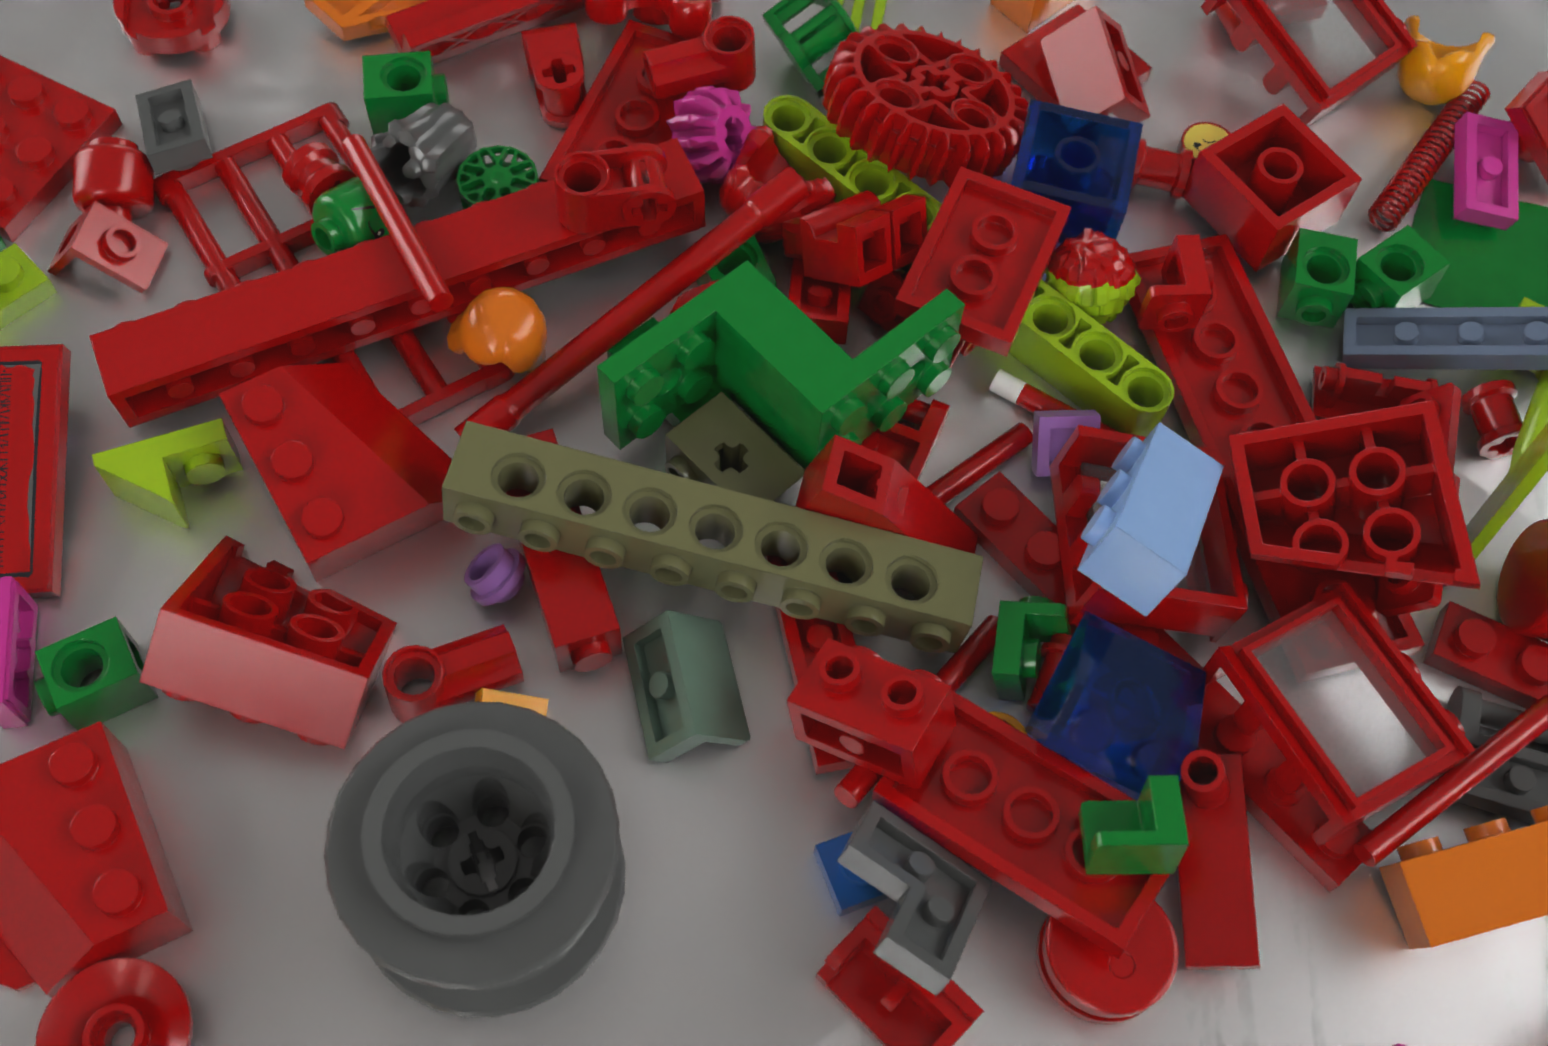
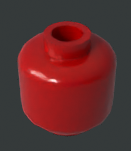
M99 137L91 140L89 146L77 152L73 159V200L78 210L84 212L94 201H97L131 222L132 220L146 217L153 210L154 170L147 155L139 150L137 144L119 137Z

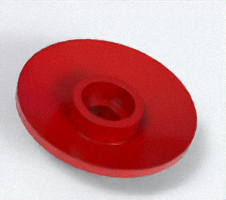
M137 958L105 960L80 971L56 992L41 1017L35 1046H112L115 1034L120 1029L132 1026L135 1032V1038L131 1046H190L193 1031L191 1005L181 984L162 967Z

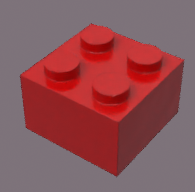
M1283 103L1201 150L1188 177L1182 197L1219 235L1227 234L1234 250L1257 272L1287 253L1299 228L1322 232L1337 223L1362 178Z

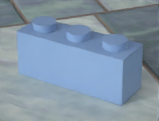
M1161 422L1155 426L1143 441L1133 436L1115 459L1112 468L1117 472L1110 478L1097 498V503L1102 506L1094 514L1081 534L1080 538L1088 543V546L1077 569L1145 617L1187 575L1224 468L1218 461Z

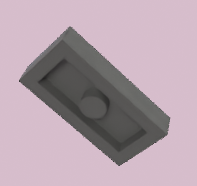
M191 79L135 95L146 155L156 175L171 170H187L199 164L200 161L213 158L199 96Z

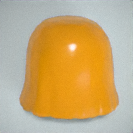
M1409 16L1404 24L1418 46L1398 63L1397 77L1400 87L1408 97L1425 105L1448 103L1457 96L1462 95L1470 87L1483 58L1494 45V35L1484 32L1477 43L1468 46H1445L1431 41L1420 34L1418 31L1420 24L1419 16Z

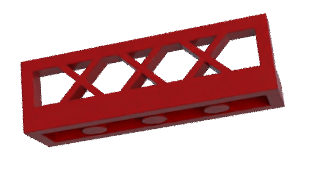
M427 0L386 15L385 25L399 53L431 51L433 64L519 33L522 30H527L585 8V0Z

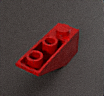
M835 434L805 468L795 507L975 554L978 534L895 459Z

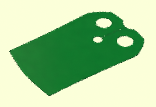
M1432 179L1421 195L1412 229L1449 260L1451 264L1431 297L1422 303L1439 308L1518 307L1522 299L1526 297L1548 307V207L1519 201V220L1507 230L1454 219V184Z

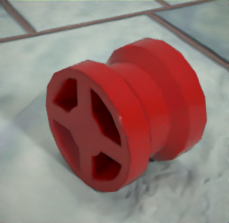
M312 142L298 148L287 159L282 172L284 184L294 194L302 196L304 206L311 213L313 212L314 201L322 193L353 177H357L345 164H339L337 154L327 144L322 142Z

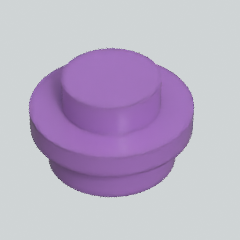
M498 543L483 549L471 561L465 572L464 581L471 588V597L482 606H490L497 602L504 603L518 593L524 583L526 559L515 548L506 549Z

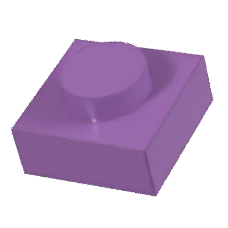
M1096 410L1034 411L1031 470L1035 476L1050 477L1049 466L1076 427L1083 425L1100 429L1101 415Z

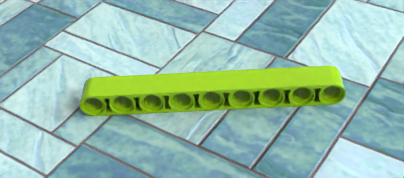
M782 95L771 99L766 104L763 112L762 126H767L773 130L774 143L780 154L805 180L826 177L836 193L833 202H839L865 190L873 192L878 197L881 205L905 194L925 196L928 233L942 203L913 181H908V178L898 170L893 169L888 173L887 165L879 160L869 163L867 152L863 149L852 151L850 148L851 138L839 137L836 134L837 125L831 124L827 120L826 115L806 100L798 96ZM913 262L901 267V269L908 273ZM1041 279L1009 353L1081 410H1096L1101 415L1100 422L1121 433L1147 437L1155 426L1162 422L1174 398V386L1171 379L1161 369ZM1134 402H1138V403L1144 405L1145 407L1139 406V405L1135 404Z

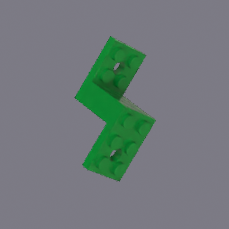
M747 260L597 366L604 434L619 450L636 438L645 439L659 429L666 416L685 402L692 404L700 400L715 381L805 469L835 434L861 445L862 441L877 429L885 432L892 428L905 414L908 405L923 394L926 397H930L945 385L952 373L950 363L953 351L961 338L958 331L965 304L952 292L945 289L852 359Z

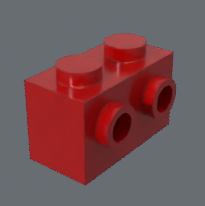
M827 638L786 700L796 739L915 790L920 788L956 727L951 685L944 683L939 677L929 671L922 669L912 671L882 659L876 652L860 645L851 647Z

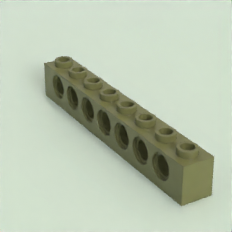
M466 421L442 485L443 520L452 522L461 530L471 534H498L517 539L523 545L536 551L551 552L559 550L585 557L587 561L601 568L616 569L624 567L650 574L655 580L663 584L672 586L689 584L715 591L720 597L728 601L737 603L754 601L780 608L785 614L797 619L809 620L820 618L843 624L847 629L859 635H885L908 641L916 649L928 653H942L946 651L955 654L973 625L984 556L471 421ZM521 489L531 494L525 497H512L507 495L506 492ZM586 506L596 512L582 515L571 511L570 508ZM651 523L661 530L646 532L637 528L635 524ZM703 539L716 540L725 548L711 549L699 541ZM764 556L780 557L788 563V566L773 565ZM829 572L842 573L852 583L838 582L829 575ZM893 589L906 590L916 600H906L897 595Z

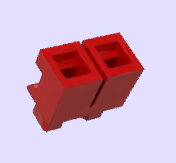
M865 190L839 202H831L815 212L802 217H795L783 223L784 254L786 257L803 260L804 277L862 287L893 272V269L897 270L914 262L927 235L926 197L905 194L881 205L878 197L873 192Z

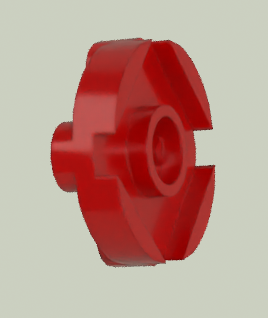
M113 0L114 12L123 33L131 40L134 49L138 53L148 56L154 54H181L193 50L198 52L213 50L221 43L222 37L220 32L226 26L231 11L229 0ZM177 1L181 3L179 7L167 10L170 8L171 2Z

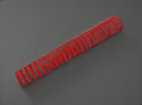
M1474 80L1467 89L1478 92L1481 98L1476 93L1466 90L1462 95L1457 96L1444 106L1369 208L1368 218L1375 228L1383 232L1396 230L1402 219L1437 173V170H1439L1445 159L1454 149L1455 124L1453 123H1456L1466 112L1479 114L1490 99L1491 93L1484 83ZM1472 84L1482 87L1485 93L1480 88L1472 86ZM1463 95H1470V96L1474 97L1475 99H1472V98H1470V97H1468V96H1463ZM1377 210L1380 212V214H1381L1383 217H1385L1386 219L1392 220V222H1387V221L1383 220V219L1378 215ZM1373 215H1374V217L1377 219V221H1379L1381 224L1386 225V226H1391V227H1389V228H1384V227L1378 225V224L1375 222V220H1374V218H1373Z

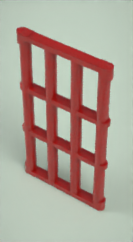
M329 102L299 117L213 153V158L200 161L199 164L190 169L182 171L171 170L154 178V192L163 207L170 208L204 265V277L211 287H217L219 292L235 287L241 283L240 277L271 263L277 272L292 268L299 263L294 253L315 243L311 233V225L314 223L313 219L281 233L240 167L272 154L283 171L287 159L296 151L293 144L324 131L345 165L356 174L342 148L344 139L352 135L348 129L350 123L337 103ZM217 177L224 184L259 241L258 244L229 257H226L187 192ZM462 312L448 316L446 318L449 321V323L452 324L455 321L456 317L460 315ZM412 329L389 337L426 395L398 409L416 426L487 390L490 391L506 383L515 375L502 362L493 365L476 363L480 368L479 370L447 385ZM354 350L331 357L333 363L347 362L378 390Z

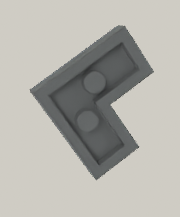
M873 801L860 818L837 862L897 902L873 953L937 996L951 981L993 881L885 807Z

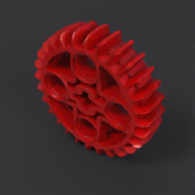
M882 23L876 30L866 26L863 27L860 33L857 31L850 33L847 40L840 42L838 49L834 53L822 90L824 93L822 105L825 110H828L827 120L831 124L837 125L836 134L839 137L851 138L850 148L852 151L863 149L867 152L869 163L879 160L887 165L888 173L893 169L899 170L907 174L908 181L915 176L924 178L929 187L936 184L937 181H943L950 189L960 166L991 178L1003 175L1021 147L1030 119L1027 112L1028 102L1025 98L1021 97V87L1011 84L1012 76L1010 72H999L997 70L998 63L996 60L986 61L981 57L980 48L972 51L962 46V39L953 42L944 38L942 31L938 35L926 33L923 26L914 31L909 30L903 23L899 24L894 30L886 23Z

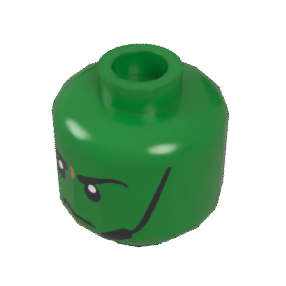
M353 177L331 188L314 201L312 212L314 223L311 225V233L316 245L326 255L351 248L365 240H375L389 235L359 177Z

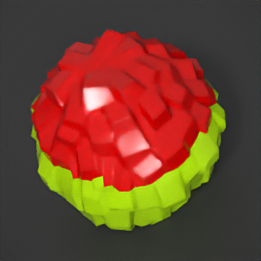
M1084 228L1083 232L1077 237L1065 238L1064 242L1054 250L1045 270V282L1101 325H1104L1106 321L1111 323L1117 318V315L1123 311L1124 306L1135 296V288L1141 281L1140 275L1135 270V262L1130 257L1127 248L1122 247L1116 239L1106 236L1103 232L1093 231L1091 228Z

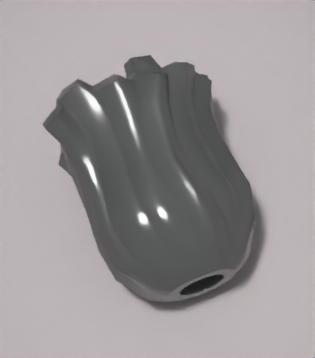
M430 102L411 115L390 122L388 124V132L372 135L371 151L400 203L411 208L415 206L424 208L429 199L438 197L442 187L456 180L459 166L470 154L476 152L477 138L473 122L466 117L462 110L454 108L450 103L438 105Z

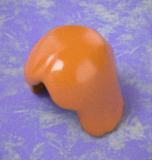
M495 287L480 293L469 303L464 312L456 317L447 335L448 348L452 352L460 355L465 352L472 361L482 365H493L502 362L514 373L521 374L526 371L530 373L543 363L546 358L547 325L544 314L532 297L515 288Z

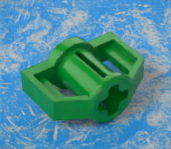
M781 0L762 14V17L793 65L820 99L824 96L822 90L828 68L818 74L812 65L838 47L840 42L847 40L849 34L856 32L857 29L848 13L837 0ZM813 3L825 7L791 33L783 26Z

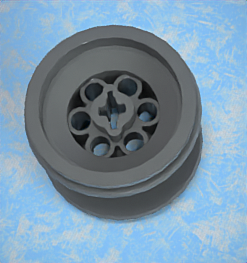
M464 702L435 708L407 720L379 739L355 764L337 794L327 823L324 849L327 887L337 914L356 943L371 956L383 975L408 997L434 1010L463 1017H499L529 1010L559 995L583 976L604 950L618 922L625 894L626 863L619 834L620 823L614 794L600 763L584 743L557 721L529 708L501 702ZM504 807L509 811V814L502 824L496 827H488L481 823V818L488 809ZM448 826L459 830L456 841L450 846L437 848L431 845L433 836L441 828ZM541 836L547 839L537 857H526L521 853L522 845L529 838ZM482 851L485 852L487 859H491L497 876L494 878L497 889L492 891L489 890L486 882H483L479 876L477 864L480 862L477 853ZM441 877L449 881L448 890L441 898L426 896L421 893L423 886L432 878ZM529 887L526 891H524L522 894L515 898V896L522 888ZM473 909L489 911L475 915H466Z

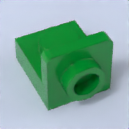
M1027 596L1018 601L1000 600L992 676L999 700L1025 701L1027 678L1038 679L1041 642H1050L1052 635L1056 633L1071 634V627L1068 625V608L1065 604L1055 603L1051 599L1040 596Z

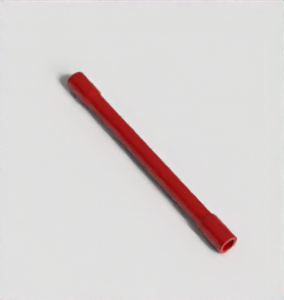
M787 166L751 194L739 209L505 393L494 396L456 426L454 430L461 437L466 421H471L511 432L538 405L757 232L770 227L807 198L809 190L802 178L791 167Z

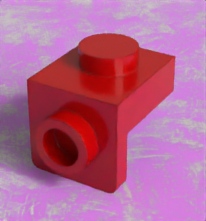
M1200 234L1176 235L1161 269L1164 285H1154L1148 289L1138 312L1137 322L1141 330L1160 329L1164 332H1178L1189 328H1196L1212 296L1214 267L1211 259L1204 258Z

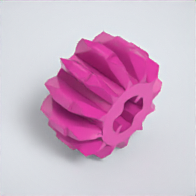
M714 86L697 87L694 91H688L684 98L674 101L676 116L666 122L672 130V139H678L700 183L722 185L728 171L734 166L747 135L756 128L749 120L751 105L741 103L738 90L714 88Z

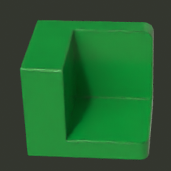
M1148 775L1141 794L1136 801H1084L1079 809L1086 875L1174 874L1189 846L1178 775Z

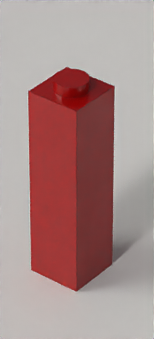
M553 428L526 435L531 438L558 444ZM521 489L506 492L507 495L512 497H525L531 494ZM579 506L570 508L571 511L582 514ZM519 541L560 673L575 669L577 672L597 670L611 662L614 656L623 654L620 626L600 567L590 563L582 556L559 550L551 552L536 551Z

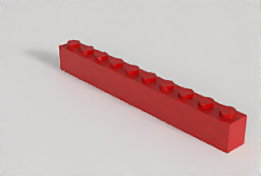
M677 138L656 144L665 152L668 163L664 173L666 186L674 192L677 203L676 211L672 217L658 225L650 227H623L601 230L590 234H578L570 231L561 224L557 215L554 179L547 182L534 183L523 190L490 201L477 202L469 208L434 220L418 222L413 226L454 297L453 304L441 312H435L430 309L389 234L375 240L359 242L351 248L318 259L302 261L292 268L256 280L243 281L235 287L197 300L181 302L173 308L134 321L121 322L111 329L90 335L89 337L107 397L129 428L220 397L219 393L279 366L314 364L463 312L469 303L483 291L495 287H510L523 291L706 227L704 189ZM641 161L639 163L641 172H644L646 165ZM648 199L643 200V206L646 209L649 208Z

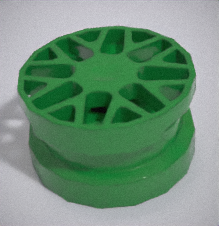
M499 145L481 148L470 154L459 166L456 178L463 209L469 208L477 202L490 201L523 190L539 182L535 163L526 153L513 147ZM508 154L513 155L511 162H504ZM488 155L492 162L486 163L484 156Z

